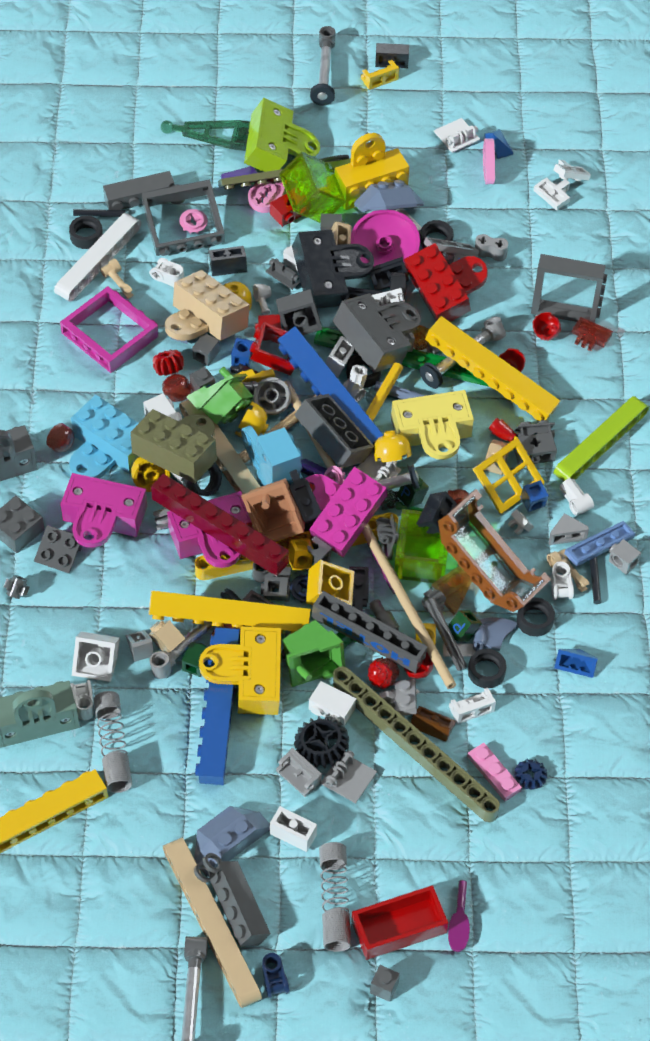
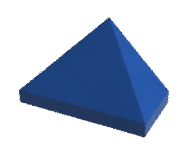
M500 129L484 134L486 139H494V150L497 159L513 155V151Z
M559 649L554 668L593 678L598 658L581 649Z

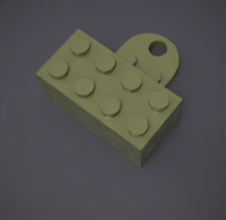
M152 409L130 432L133 454L194 484L217 460L216 439H214L215 426L207 416L189 415L177 421Z

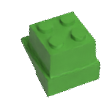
M222 367L219 372L225 379L208 388L204 386L187 396L189 401L198 410H202L215 424L233 422L238 417L237 413L241 409H246L251 404L250 400L254 397L242 383L248 376L246 373L232 375L225 367Z
M316 620L305 624L301 629L283 639L285 661L288 666L290 685L292 687L320 678L324 680L331 678L336 668L346 667L343 641L332 630L327 631Z

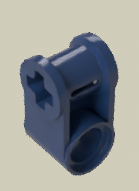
M276 953L266 954L262 960V973L267 997L271 998L272 995L284 992L290 994L288 980L280 956ZM273 962L277 967L270 969L266 965Z

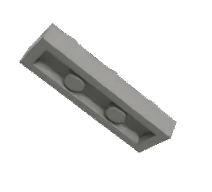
M426 237L424 241L427 247L436 243L441 252L450 256L459 254L477 257L479 250L472 244Z

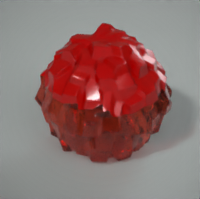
M376 658L368 668V678L372 685L384 689L395 684L400 670L398 665L389 658Z

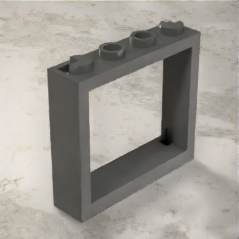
M210 179L142 193V204L156 256H166L174 252H185L188 249H200L204 246L219 245L225 242V233ZM206 195L216 232L159 244L150 206Z
M540 254L531 314L539 315L540 313L551 312L558 319L594 325L595 319L600 317L601 308L598 307H602L606 286L604 284L607 281L608 274H604L606 265ZM545 272L597 281L592 308L542 300Z

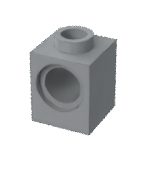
M624 539L618 544L615 543L609 550V562L625 574H628L639 563L641 552Z

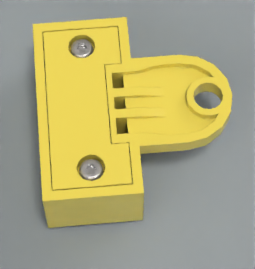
M465 390L392 401L391 421L395 434L405 436L410 446L422 445L425 453L432 458L445 460L453 457L460 448V439L472 437L474 418ZM444 447L447 448L448 451L441 452L439 448Z

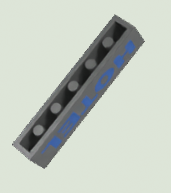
M323 591L313 604L312 618L406 669L416 673L425 660L428 648L426 645Z

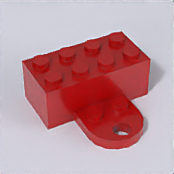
M436 243L404 259L408 275L435 321L442 316L451 322L470 312L471 307L467 295L482 287L488 277L486 264L482 259L475 256H466L448 265ZM477 266L483 268L480 272H474L473 269Z

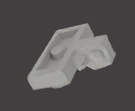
M415 679L396 681L395 689L380 693V697L389 705L395 707L396 711L402 716L417 713Z

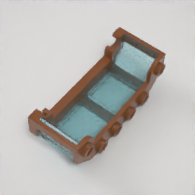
M475 489L438 521L441 543L491 603L515 612L525 606L551 579L545 572L540 576H536L534 574L536 571L534 567L530 570L525 567L480 512L483 505L478 506L477 501L482 495Z

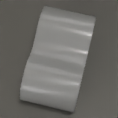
M486 234L478 235L475 239V248L479 250L478 257H490L496 261L505 260L508 251V241L504 238H491Z

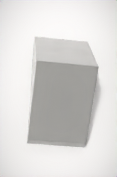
M564 513L550 532L549 545L583 541L587 539L589 528L587 525Z
M145 630L126 635L134 662L151 657L153 654L152 639Z

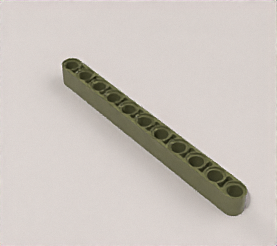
M342 666L334 670L333 687L356 698V708L482 820L493 822L497 819L500 806L497 798L350 669ZM425 755H432L433 757L428 758ZM440 768H447L448 770L442 771ZM461 781L463 782V784H457L455 782ZM471 794H476V795H478L479 797L474 798V797H472V796H470V795H471ZM485 808H492L493 811H488Z

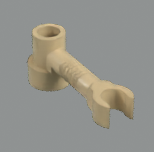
M114 258L107 265L100 268V271L105 278L110 276L120 287L125 297L129 299L134 296L131 292L133 290L117 274L122 268Z
M566 549L548 554L547 561L552 568L557 562L567 563L570 567L571 577L574 579L578 590L583 592L588 589L586 586L589 585V581L580 575L568 561L569 558L564 554Z

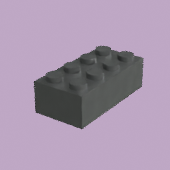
M329 394L305 399L294 414L300 424L309 431L311 436L322 446V449L334 460V463L341 468L363 463L374 449V445Z

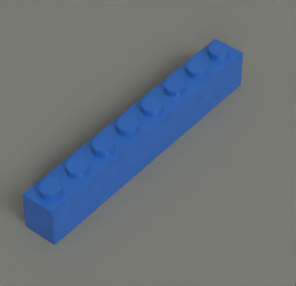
M293 327L278 339L280 344L279 350L284 356L286 354L289 356V362L294 369L298 368L301 371L300 376L306 383L310 382L312 385L310 388L316 396L329 394L374 445L375 441L383 436L382 432L299 330Z
M215 627V635H211L210 646L216 644L239 645V629ZM208 660V665L214 666L215 663L212 660ZM206 680V683H209V688L204 690V701H207V705L202 708V719L205 720L204 726H200V738H203L202 745L198 744L197 757H200V763H196L195 776H199V783L224 785L235 685L216 684Z

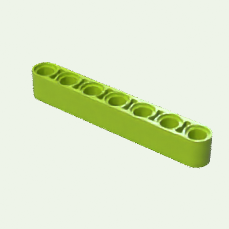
M632 396L555 467L553 474L562 481L569 478L576 480L647 414L649 406L636 396Z

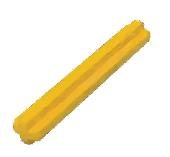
M395 362L365 412L372 421H374L403 370V366L400 363Z

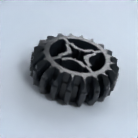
M318 716L317 720L310 718V723L303 722V727H298V733L294 737L296 751L310 764H314L316 769L319 765L326 768V764L333 766L334 761H341L343 753L349 748L350 741L347 729L343 727V724L341 722L337 723L335 718L329 720L328 716L325 719H321Z

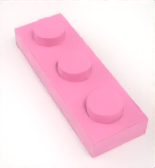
M485 743L468 752L467 757L504 801L521 792L522 787Z

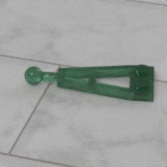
M165 120L161 123L160 128L165 134H169L172 131L182 132L184 137L228 149L246 151L250 121H188L184 125H176L169 120ZM234 128L231 141L210 135L212 129ZM193 129H205L204 133L193 131Z

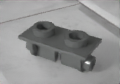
M272 258L269 261L271 267L266 270V273L291 290L301 283L298 272H294L286 267L277 258Z
M549 420L539 421L538 424L521 422L515 431H520L517 432V437L550 432L555 437V431L551 430L555 422L549 423Z

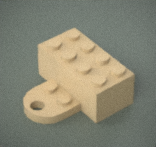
M203 270L174 282L173 306L180 311L170 315L165 321V332L169 337L186 341L209 332L221 341L248 328L250 304Z

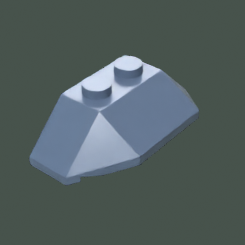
M395 180L390 183L381 181L378 184H371L354 202V206L364 212L424 206V202L404 181Z
M229 806L197 830L194 857L196 864L203 862V858L208 853L218 855L222 861H230L270 831V823L260 812ZM208 858L209 864L217 868V862L212 858ZM199 868L208 878V872L204 868Z

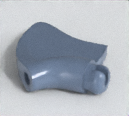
M496 617L480 619L482 625L475 633L473 649L478 651L486 647L500 651L503 640L516 628L517 623L509 619Z

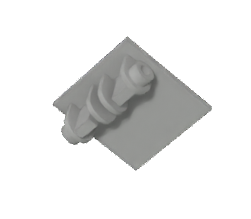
M347 750V752L343 753L341 761H335L320 784L356 804L377 771L354 759V753Z

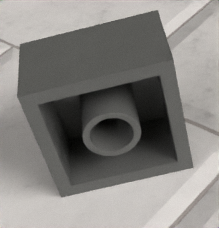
M311 289L276 299L278 312L285 331L296 327L302 335L322 330Z
M14 496L0 508V540L16 553L45 530L43 517L17 496Z

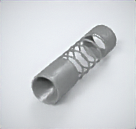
M114 691L100 692L95 695L93 701L95 716L98 719L97 726L100 728L98 735L101 737L99 744L102 746L101 754L104 756L102 758L105 785L110 792H124L132 787L128 752L117 750L126 746L125 741L119 740L125 736V733L117 731L124 724L114 722L122 718L120 714V699L118 693ZM120 715V717H119L118 719H115V720H103V719H111V718H114V717ZM100 720L104 722H110L103 725L102 727L99 726ZM109 724H121V727L117 729H103V727ZM101 729L104 731H113L105 734L104 736H101L100 734ZM112 733L123 734V736L115 739L104 738ZM102 739L112 740L104 746L101 743ZM115 742L124 743L123 746L118 748L106 747L107 745ZM104 748L114 750L106 755L103 754Z
M329 842L321 845L319 848L320 868L323 870L320 877L324 880L321 883V888L324 890L321 898L325 901L322 904V909L325 911L322 914L323 945L326 950L339 952L351 947L349 909L336 907L325 910L324 904L326 902L337 905L345 904L349 899L346 897H333L325 900L323 895L325 892L344 894L348 891V888L336 886L325 890L323 884L324 882L342 884L347 882L348 879L344 876H334L325 880L322 876L324 872L331 874L346 872L347 855L344 844ZM342 868L345 869L344 871H341V872H331V871H327V870H339V869H342ZM334 878H344V879H346L345 881H342V882H331V881H327V880L334 879ZM336 888L346 889L344 892H330L329 890ZM333 899H346V900H347V901H345V902H339V903L330 902V900H333Z

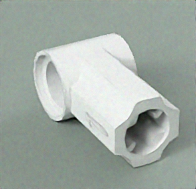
M359 365L352 367L349 379L343 384L356 402H359L366 394V390L363 387L368 370L366 367Z
M569 478L560 485L559 489L568 500L570 510L575 516L594 508L591 496L588 493L584 494L574 479Z

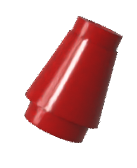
M496 418L489 427L491 434L508 442H511L517 436L503 419Z

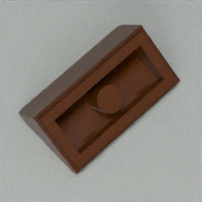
M419 706L417 713L413 714L410 723L420 732L446 742L456 721Z

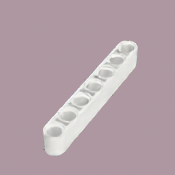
M123 213L57 282L54 293L70 302L73 301L97 276L100 268L107 265L139 231L141 221L127 213Z

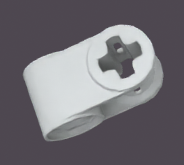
M160 258L155 268H152L149 272L154 280L174 287V282L184 278L183 267L165 258Z
M565 562L555 563L552 569L551 590L553 600L564 597L573 599L574 596L570 567Z
M90 680L76 685L71 683L78 718L81 720L91 719L94 716V704Z

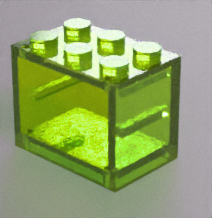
M302 151L279 173L292 209L300 215L321 223V213L334 214L346 202L331 165Z
M402 509L395 557V574H397L398 579L440 584L441 577H445L448 555L445 546L441 543L440 533L428 534L426 531L429 527H419L416 524L422 511Z

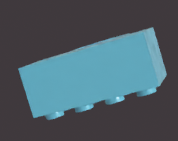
M95 395L71 417L73 436L84 443L70 457L69 466L71 473L99 479L116 464L130 474L134 461L139 457L132 453L130 432L139 423L98 395ZM80 468L87 469L83 473L78 472V469Z
M252 426L242 428V440L247 454L257 471V482L261 487L285 478L288 483H292L293 480L289 472L297 470L300 479L302 478L300 470H302V453L299 448L295 447L294 438L291 433L288 434L285 427L259 437Z

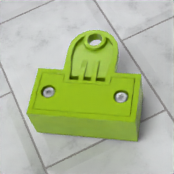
M263 98L251 113L244 163L263 172L280 170L287 161L288 153L303 160L314 159L320 151V143L313 133L292 123L293 110Z

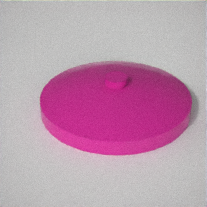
M389 209L376 210L366 214L355 224L351 232L350 244H360L370 250L374 257L373 266L400 257H403L404 260L420 250V236L413 221L403 213ZM360 258L363 263H369L366 258Z

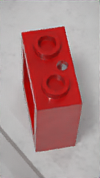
M266 322L262 324L261 328L257 327L254 333L256 340L255 342L253 341L250 347V352H252L250 360L291 376L294 368L289 362V356L285 360L260 349L263 338L279 344L278 339L288 331Z

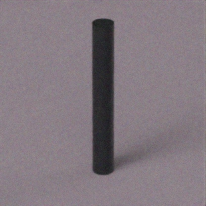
M73 209V216L120 217L123 213H126V210Z
M597 557L590 560L594 604H600L601 593Z

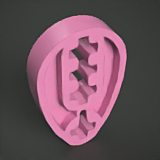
M484 139L483 142L485 184H494L495 182L494 139Z
M285 178L284 181L275 183L274 179L268 180V183L258 185L256 182L248 192L250 207L257 212L269 213L270 202L285 194Z

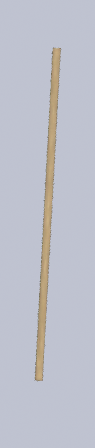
M284 381L290 389L291 403L297 412L302 402L291 382ZM306 429L326 468L336 466L333 459ZM367 524L362 534L422 644L428 647L427 653L446 688H454L456 683L369 524Z

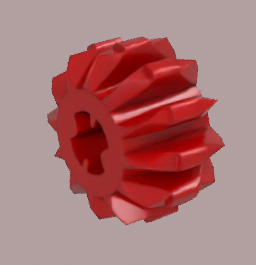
M170 349L169 351L160 352L152 360L153 368L160 376L178 373L184 366L183 356L178 350Z

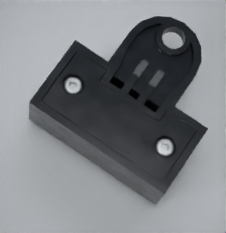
M332 229L298 232L292 244L302 290L311 289L316 308L340 306L348 294L345 280L366 277L374 265V257L365 246L360 244L336 245ZM360 258H366L369 263H363Z

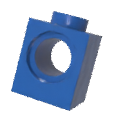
M236 338L231 353V366H239V363L250 368L252 340Z
M541 480L523 486L520 495L528 512L545 507L549 497Z

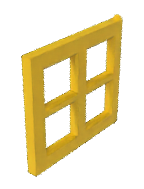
M514 437V440L473 468L474 473L499 514H502L521 500L522 488L514 475L524 467L528 468L534 478V481L531 483L541 480L542 484H545L518 437ZM516 448L523 462L513 470H510L503 456ZM497 462L504 476L491 484L484 470ZM508 480L515 494L505 502H502L495 488Z

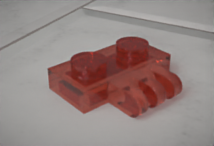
M583 317L579 318L572 329V334L578 336L574 344L579 345L583 341L581 347L585 348L589 344L587 349L589 351H592L596 344L604 348L613 331Z

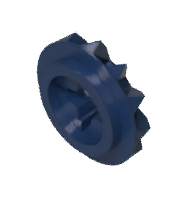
M308 575L296 577L290 585V593L293 595L294 600H300L301 603L303 601L306 602L307 591L302 592V588H307Z
M527 758L525 761L519 762L515 768L514 776L523 788L538 789L547 780V769H545L543 763L537 762L536 759L528 760ZM528 768H530L532 772H536L534 773L533 779L530 776V774H526L528 773Z

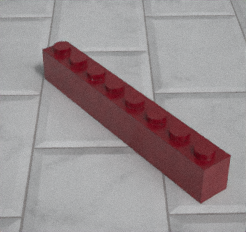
M162 474L151 486L152 500L275 576H278L289 564L288 549L165 474Z

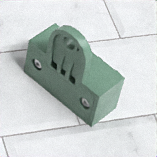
M59 681L53 685L39 686L33 690L19 691L5 697L0 696V748L80 728L70 681Z

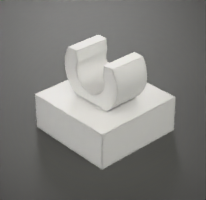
M517 509L511 514L514 519L508 525L512 528L518 524V528L514 531L517 535L521 534L523 529L529 532L534 528L530 521Z

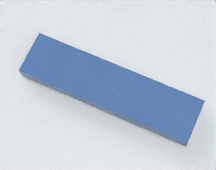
M622 521L567 548L564 554L577 567L609 551L615 543L618 544L623 539L625 541L633 539L635 533Z

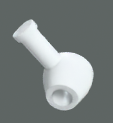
M254 284V299L256 302H259L262 315L270 314V309L265 299L271 297V288L264 284Z

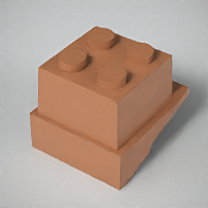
M286 478L241 495L253 524V529L274 542L304 532L305 522Z

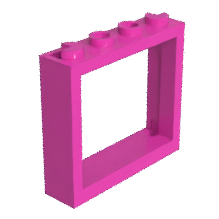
M109 286L60 321L61 333L110 373L158 337L157 323L154 320H150L143 311L136 309L129 300H125L116 290H112ZM107 302L112 303L144 329L112 355L76 327Z

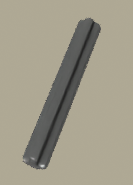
M435 598L426 600L425 604L458 671L467 667L465 660Z

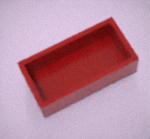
M433 885L352 911L351 923L366 960L446 934L448 929V920Z

